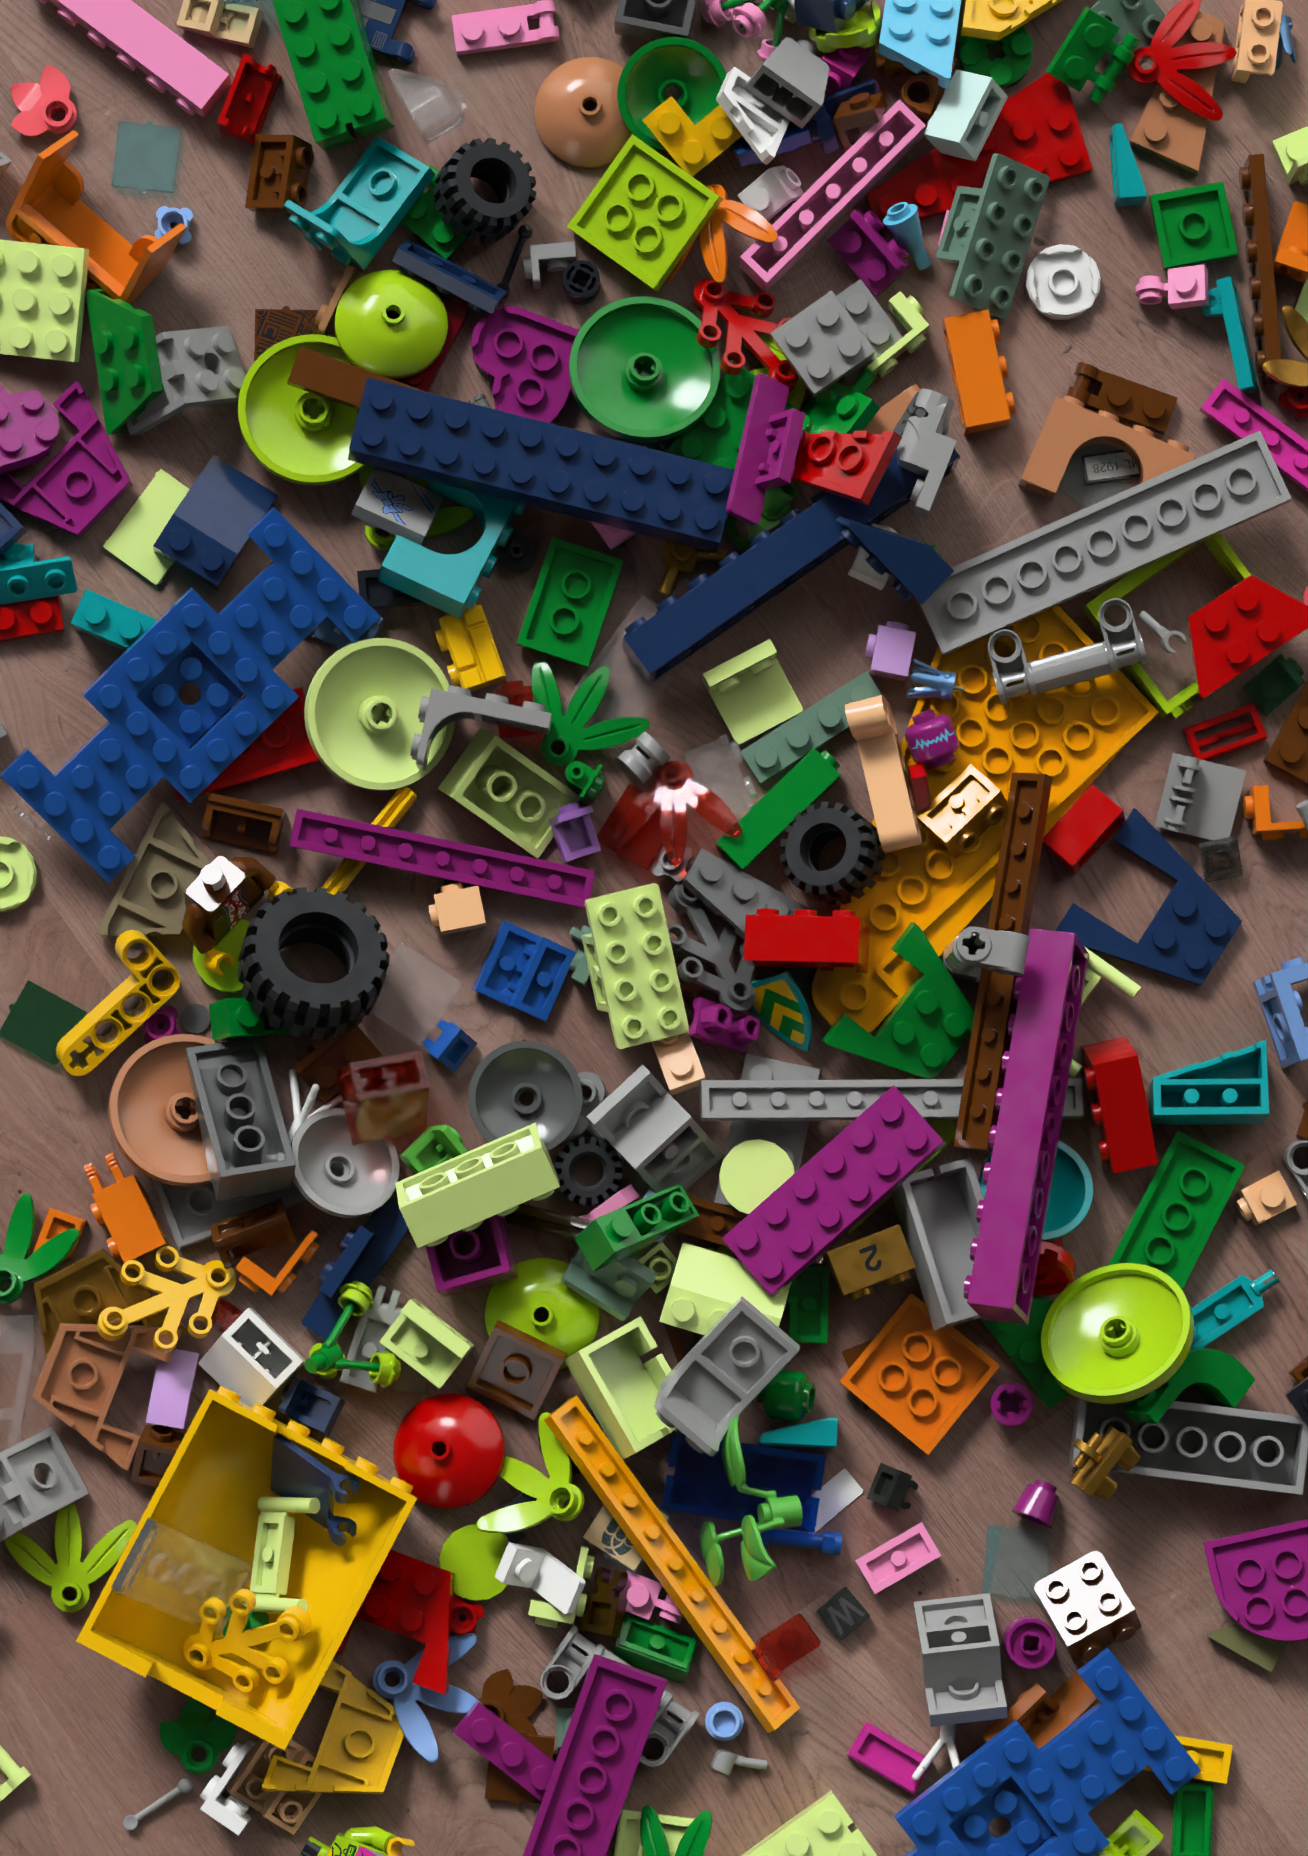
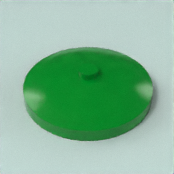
M648 296L617 300L595 312L579 330L572 345L569 360L571 389L583 413L603 431L617 438L632 442L653 443L677 437L694 427L710 409L716 396L720 379V358L717 347L704 348L696 340L701 321L693 313L674 302ZM704 333L707 337L713 338L711 334Z

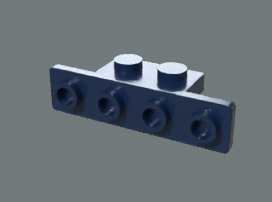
M389 1198L382 1207L373 1212L364 1227L360 1226L357 1232L351 1228L339 1245L343 1253L337 1262L329 1261L317 1280L322 1282V1285L318 1290L321 1292L302 1319V1324L326 1340L344 1311L337 1301L340 1296V1287L344 1286L345 1283L358 1281L370 1288L409 1228L399 1209L398 1203Z

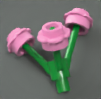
M704 0L701 3V12L707 23L715 24L717 28H721L725 22L733 18L732 26L734 30L744 38L750 37L754 39L757 36H761L762 29L767 24L764 12L769 7L777 11L773 39L762 40L761 49L757 50V55L763 60V63L783 41L782 34L785 14L789 5L788 0H764L758 7L750 3L756 0Z

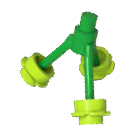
M358 1281L345 1283L339 1289L340 1296L337 1300L344 1311L323 1344L317 1343L311 1348L309 1352L310 1358L306 1359L304 1363L305 1369L309 1373L319 1374L323 1379L336 1377L337 1372L342 1369L368 1371L369 1379L372 1383H378L382 1388H386L393 1381L398 1380L401 1371L400 1360L390 1350H384L383 1353L375 1352L371 1356L369 1363L349 1361L345 1359L341 1347L336 1343L351 1314L363 1316L367 1309H371L374 1306L371 1295L372 1291L367 1285Z

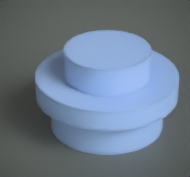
M730 1702L716 1703L706 1714V1729L717 1740H732L740 1734L743 1728V1715L740 1709Z

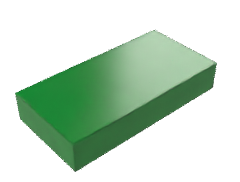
M1187 1782L1173 1793L1171 1856H1211L1213 1783Z

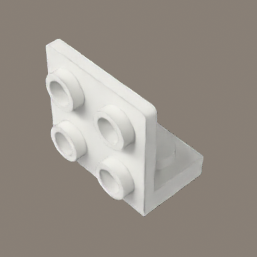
M251 1739L243 1745L237 1742L222 1762V1765L227 1770L222 1777L215 1775L214 1778L212 1777L200 1795V1798L205 1800L200 1810L238 1836L253 1818L247 1812L250 1806L231 1794L226 1798L222 1793L256 1744Z

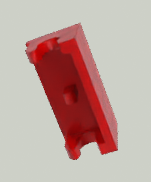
M243 53L217 122L222 134L254 145L255 135L261 133L282 78L277 73L276 67L272 64H268L267 67L262 66L256 62L254 57Z
M1092 784L1043 837V843L1057 860L1076 875L1126 820L1124 811Z

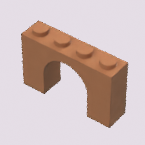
M1056 396L1018 486L1053 500L1071 458L1081 449L1093 444L1114 445L1129 454L1138 468L1139 484L1194 460L1195 455L1189 453V447L1181 442L1171 439L1167 443L1154 438L1155 433L1143 426L1134 425L1133 428L1119 423L1120 418L1112 413L1099 410L1097 414L1085 409V403L1074 397L1064 396L1061 399Z

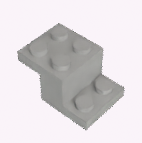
M861 279L837 296L831 290L770 333L773 342L813 397L838 380H840L842 385L845 384L903 337Z
M644 1065L640 1066L586 1116L611 1146L615 1148L617 1153L655 1193L681 1183L685 1191L688 1190L724 1156L692 1116L663 1088Z
M990 1593L913 1602L919 1638L921 1674L930 1727L1008 1718L1002 1683L1000 1644Z

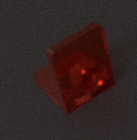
M798 1613L759 1638L751 1653L769 1679L775 1682L786 1667L819 1647L821 1641L803 1615ZM764 1655H765L766 1658L769 1660L771 1666H770L769 1663L766 1661Z

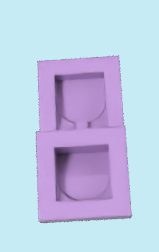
M175 1349L170 1363L158 1360L146 1423L185 1429L200 1353Z

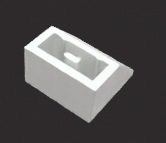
M248 1307L220 1336L198 1364L221 1386L241 1396L240 1402L253 1408L256 1402L264 1406L304 1365L305 1359L254 1309Z

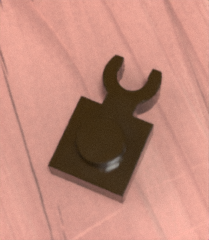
M598 1567L595 1574L598 1591L597 1594L587 1593L580 1631L620 1638L627 1600L619 1598V1593L627 1584L628 1574L627 1572L615 1569L614 1578L609 1582L611 1570Z

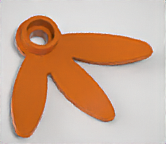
M710 184L706 187L719 195L723 200L700 231V246L708 271L716 282L721 283L727 276L728 262L722 221L726 222L736 231L765 243L775 242L778 234L772 225L756 210L742 203L728 200L727 192L721 185ZM695 240L690 245L688 250L685 252V254L680 259V261L675 266V268L673 269V271L668 276L665 282L671 281L675 277L684 260L686 259L688 253L690 252Z

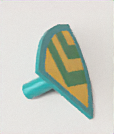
M785 971L750 982L756 994L755 1002L750 1008L754 1015L775 1035L787 1043L808 1052L812 1040L811 1016L807 1003L799 989L800 987L797 986L790 973Z

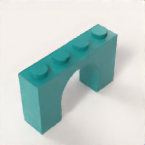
M428 481L427 489L469 508L477 517L483 535L472 548L458 554L437 553L397 535L381 565L379 581L461 619L467 607L473 610L482 592V589L478 587L482 577L490 578L498 561V558L494 556L498 546L506 547L514 530L510 523L514 515L522 516L527 505Z

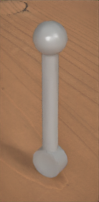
M188 1778L181 1779L176 1788L136 1815H127L123 1820V1826L127 1830L136 1829L139 1821L181 1793H189L193 1788L192 1781Z

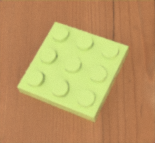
M0 240V354L79 362L89 249Z

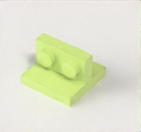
M410 1299L379 1342L441 1389L475 1345L419 1301Z

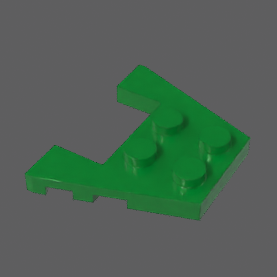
M911 922L891 950L918 970L920 975L873 1036L846 1014L842 1013L822 1041L829 1046L926 1079H936L971 1033L974 1011L921 928Z

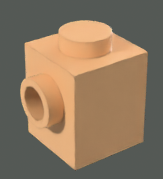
M463 883L440 887L441 893L434 894L435 904L428 905L432 927L440 926L442 935L487 926L479 886L464 888Z

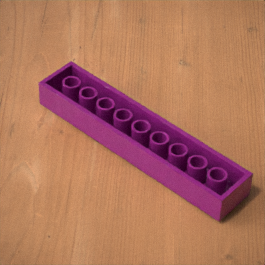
M1030 928L1029 932L1030 942L1024 975L1017 977L1015 982L1014 997L1018 1000L1016 1014L1012 1013L1010 1015L1008 1023V1035L1012 1037L1010 1051L1006 1050L1002 1058V1073L1006 1075L1003 1088H998L995 1107L999 1111L997 1125H992L989 1135V1146L993 1148L991 1163L986 1162L983 1170V1185L987 1186L985 1199L980 1200L977 1206L976 1220L977 1223H980L978 1238H973L970 1247V1259L974 1261L972 1276L968 1275L964 1283V1298L967 1299L969 1306L982 1319L1028 1325L1089 960V953L1076 933Z

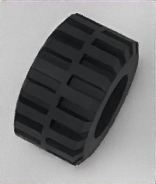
M481 138L474 139L470 144L465 143L460 146L437 174L434 181L437 185L433 188V197L439 200L434 205L437 212H443L444 216L441 220L444 224L448 225L450 223L455 227L452 232L459 236L461 233L466 234V240L472 242L478 237L481 243H489L493 238L498 241L504 238L507 233L509 234L531 210V203L536 198V191L532 190L536 185V179L534 176H529V172L532 170L529 162L523 163L521 161L523 155L518 150L515 153L510 151V144L503 141L501 145H497L496 139L487 138L484 143ZM470 178H478L491 185L498 196L499 203H490L478 196L472 187Z
M821 802V808L814 804L806 807L808 813L803 815L799 812L793 817L797 821L792 827L788 824L784 832L789 834L787 840L781 839L780 848L785 850V853L780 855L781 864L787 867L783 870L784 873L793 881L792 883L797 888L820 902L824 901L827 904L836 905L837 901L842 904L851 903V896L860 899L865 895L863 889L866 886L872 889L876 884L872 880L874 875H881L883 867L878 863L879 860H885V853L879 848L881 842L879 835L876 833V827L852 808H848L846 805L838 802L836 805H833L831 802ZM845 836L846 850L841 861L829 870L820 871L819 856L823 847L833 838Z

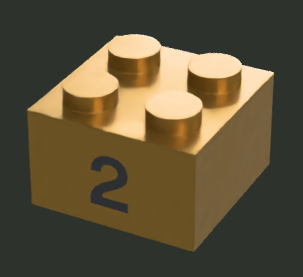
M899 1224L824 1254L841 1297L849 1294L852 1301L875 1292L872 1285L885 1280L887 1287L911 1278L908 1271L916 1268Z

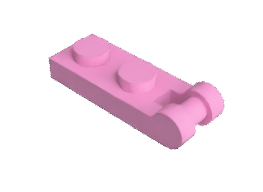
M543 0L529 5L451 15L457 56L550 43L559 40V27L554 25L553 15L556 14L555 2L553 0ZM539 19L540 28L529 30L527 20Z

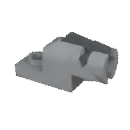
M923 388L915 394L893 431L902 437L897 447L898 466L926 477L925 481L917 479L909 500L916 502L913 513L927 518L957 440L943 435V433L948 434L951 411L955 402L940 393Z

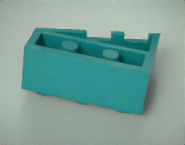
M1266 1039L1252 1046L1221 1054L1220 1057L1202 1063L1197 1062L1153 1077L1148 1088L1151 1125L1264 1124L1269 1116Z

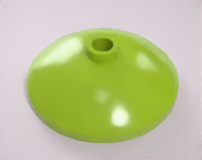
M381 270L362 276L347 288L336 309L335 334L345 356L356 367L389 379L406 378L426 369L441 353L447 337L448 318L440 296L427 282L419 277L409 276L403 271ZM393 310L398 312L400 317L390 319L386 313Z
M552 1258L528 1259L515 1264L518 1273L517 1277L496 1282L492 1286L485 1307V1324L489 1337L497 1320H500L567 1353L565 1359L592 1344L599 1325V1306L561 1282L568 1266L567 1263ZM544 1307L548 1310L549 1318L545 1322H538L535 1319L534 1312L537 1308ZM563 1361V1363H562L560 1369H563V1368H566V1367H567V1365H566V1363H565L564 1361Z

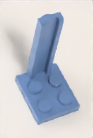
M1302 957L1281 963L1282 970L1270 973L1268 976L1253 982L1281 1068L1292 1066L1308 1059V1027L1304 1026L1300 1014L1303 1012V1003L1299 993L1296 990L1293 991L1291 987L1293 984L1308 980V962L1304 963Z

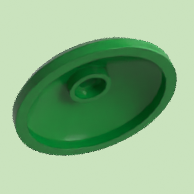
M667 37L647 43L629 58L619 78L617 101L622 119L628 129L638 139L653 148L666 151L642 119L666 100L665 92L668 88L675 87L679 91V98L676 102L694 125H696L719 106L716 97L726 77V72L720 61L709 49L693 40Z

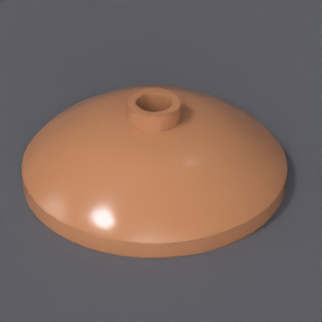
M583 57L560 65L544 80L535 101V124L543 144L555 157L569 165L588 169L606 167L614 161L633 134L622 119L617 101V88L623 70L622 66L604 58ZM587 101H594L597 104V108L594 111H586L583 105Z

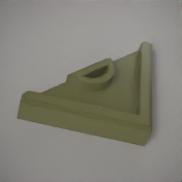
M1239 1624L1210 1631L1207 1636L1269 1672H1272L1288 1643L1257 1636Z

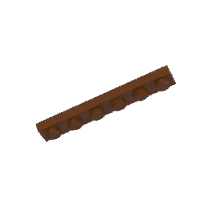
M1264 154L1248 155L1244 167L1239 168L1240 189L1247 190L1248 204L1242 205V219L1244 227L1250 226L1251 240L1245 243L1247 263H1253L1254 277L1249 278L1250 300H1256L1257 314L1252 315L1253 336L1260 339V351L1255 352L1256 373L1263 374V384H1275L1279 382L1270 378L1263 371L1264 362L1282 359Z

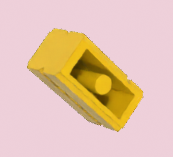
M476 605L473 610L467 608L461 619L451 614L438 619L441 629L434 632L441 652L447 650L450 652L453 664L447 666L453 686L461 685L462 688L474 692L507 680L482 605Z

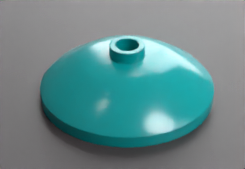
M1058 1141L1042 1241L1045 1242L1061 1239L1076 1230L1086 1218L1093 1198V1182L1087 1165L1075 1150L1061 1141ZM992 1152L986 1158L978 1180L984 1199L987 1186L983 1185V1170L986 1162L991 1163Z

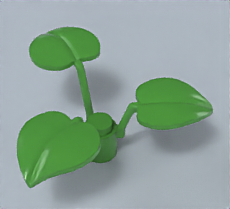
M740 1416L734 1417L731 1420L722 1440V1461L729 1485L731 1487L736 1486L740 1493L765 1498V1501L758 1504L757 1507L758 1523H756L752 1515H746L742 1520L741 1528L716 1535L713 1521H706L702 1524L699 1534L700 1550L706 1565L708 1578L714 1587L720 1586L724 1579V1559L720 1547L724 1540L742 1535L743 1540L740 1550L745 1575L750 1581L761 1580L770 1574L777 1565L767 1554L760 1533L767 1530L801 1526L803 1519L802 1506L797 1495L776 1497L775 1490L763 1491L748 1487L745 1484L746 1472L738 1435Z

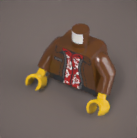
M222 855L218 856L211 864L202 868L200 875L184 893L186 910L182 921L183 930L201 954H206L204 958L205 968L222 976L224 974L219 968L220 961L232 967L235 961L230 954L219 951L214 946L265 895L264 891L268 890V896L271 901L274 896L282 892L292 894L293 888L282 881L275 882L276 877L252 857H235L229 861Z

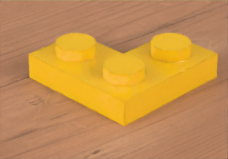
M672 96L642 119L678 166L692 177L742 136L720 105L694 125Z

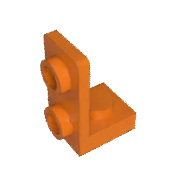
M1295 201L1291 207L1273 260L1274 273L1306 283L1308 279V204Z

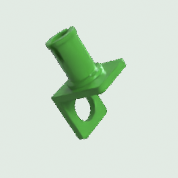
M791 481L790 484L767 490L759 524L751 525L744 522L750 530L749 539L742 538L736 531L735 525L740 519L732 515L726 519L723 531L742 554L751 546L749 542L764 530L770 531L781 524L780 520L793 511L788 506V503L797 496V487Z

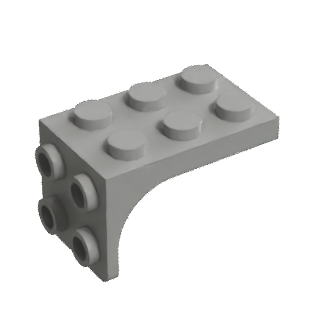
M448 686V691L431 688L430 697L423 696L421 700L418 719H420L419 722L424 723L422 735L414 734L410 756H412L413 760H416L417 768L425 771L434 738L442 728L457 720L472 719L550 735L552 713L546 712L545 705L524 701L523 707L510 705L508 702L509 698L496 694L486 693L485 699L471 697V690L462 687Z
M741 1296L661 1381L654 1405L657 1410L656 1414L666 1426L670 1428L676 1427L686 1435V1441L694 1450L699 1453L706 1452L709 1456L713 1457L719 1450L720 1442L727 1432L731 1420L734 1417H738L745 1407L797 1354L800 1345Z

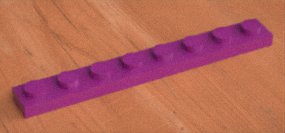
M302 809L296 810L289 847L585 909V900L590 899L595 871Z

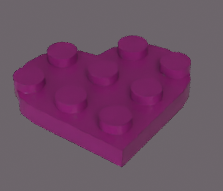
M503 306L502 309H496L493 314L483 315L473 329L471 348L474 363L484 374L494 379L492 394L495 410L547 423L557 420L565 408L572 391L569 380V360L572 345L579 330L526 309L513 306Z
M0 384V474L34 464L46 458L50 454L51 448L57 442L60 428L57 413L38 391L29 390L25 393L7 394Z

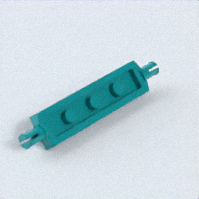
M1269 1269L1268 1272L1253 1282L1242 1274L1193 1306L1191 1309L1194 1318V1336L1191 1347L1203 1348L1263 1308L1264 1303L1261 1294L1277 1283H1280L1277 1277H1274L1265 1284L1263 1282L1274 1276L1275 1273Z

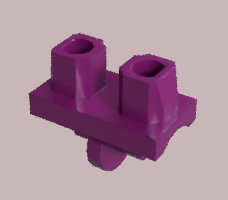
M702 997L693 1000L694 1018L688 1035L698 1038L701 1043L706 1045H716L740 1055L749 1053L750 1042L758 1039L760 1020L744 1013H732L729 1007Z

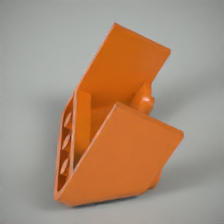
M73 130L38 154L6 218V228L14 241L89 249L86 290L100 288L104 290L105 296L111 299H122L131 305L167 265L187 227L180 223L159 239L152 235H144L136 240L134 245L128 242L79 199L84 190V180L79 170L67 160L79 136Z

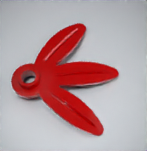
M1182 0L1163 18L1152 38L1151 46L1141 47L1133 52L1136 56L1130 65L1127 64L1128 72L1131 78L1140 84H1152L1157 81L1169 96L1189 111L1206 119L1219 121L1223 116V112L1213 97L1198 83L1177 71L1199 70L1217 66L1233 59L1237 52L1231 46L1212 42L1192 43L1173 48L1192 25L1201 4V0ZM1143 59H1150L1153 62V66L1149 70H1143L1139 67V63Z

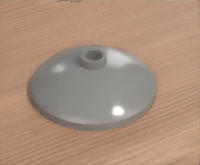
M331 1108L311 1115L295 1132L290 1143L296 1163L293 1181L301 1194L316 1208L337 1217H362L378 1210L393 1194L396 1188L395 1183L399 1179L400 1166L398 1154L386 1131L370 1117L351 1109ZM331 1168L338 1170L340 1177L335 1176L331 1172Z

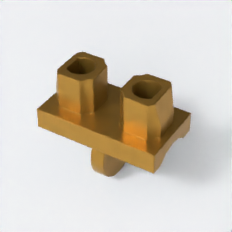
M1112 1426L1109 1427L1103 1437L1095 1432L1087 1444L1076 1438L1073 1445L1081 1452L1072 1462L1078 1467V1470L1069 1482L1089 1496L1095 1495L1108 1501L1118 1486L1115 1481L1107 1476L1111 1469L1117 1464L1128 1472L1133 1469L1140 1459V1455L1131 1445L1133 1440Z

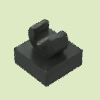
M880 1463L867 1499L899 1511L900 1507L909 1509L911 1504L904 1501L903 1498L908 1487L917 1490L918 1484L911 1480L912 1475Z

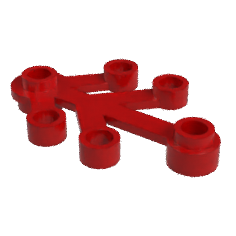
M712 278L700 280L693 290L694 304L702 312L701 326L696 335L699 345L704 348H714L718 344L721 337V329L716 325L718 314L727 324L725 353L720 362L721 369L728 375H737L741 372L745 364V356L741 352V343L743 342L769 371L767 376L788 386L789 393H791L799 376L787 360L780 361L758 336L770 337L771 332L791 318H783L779 323L739 315L734 309L749 310L759 317H768L775 308V297L765 291L758 292L755 297L730 292L725 284L722 282L718 283ZM759 302H763V303L767 304L768 306H767V307H766V306H763V305H761ZM704 333L711 334L713 338L707 337ZM728 360L735 361L737 365L730 363Z

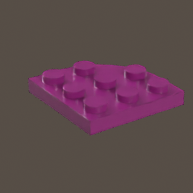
M1308 1519L1203 1542L1215 1592L1225 1610L1239 1625L1257 1636L1273 1641L1299 1642L1308 1640Z

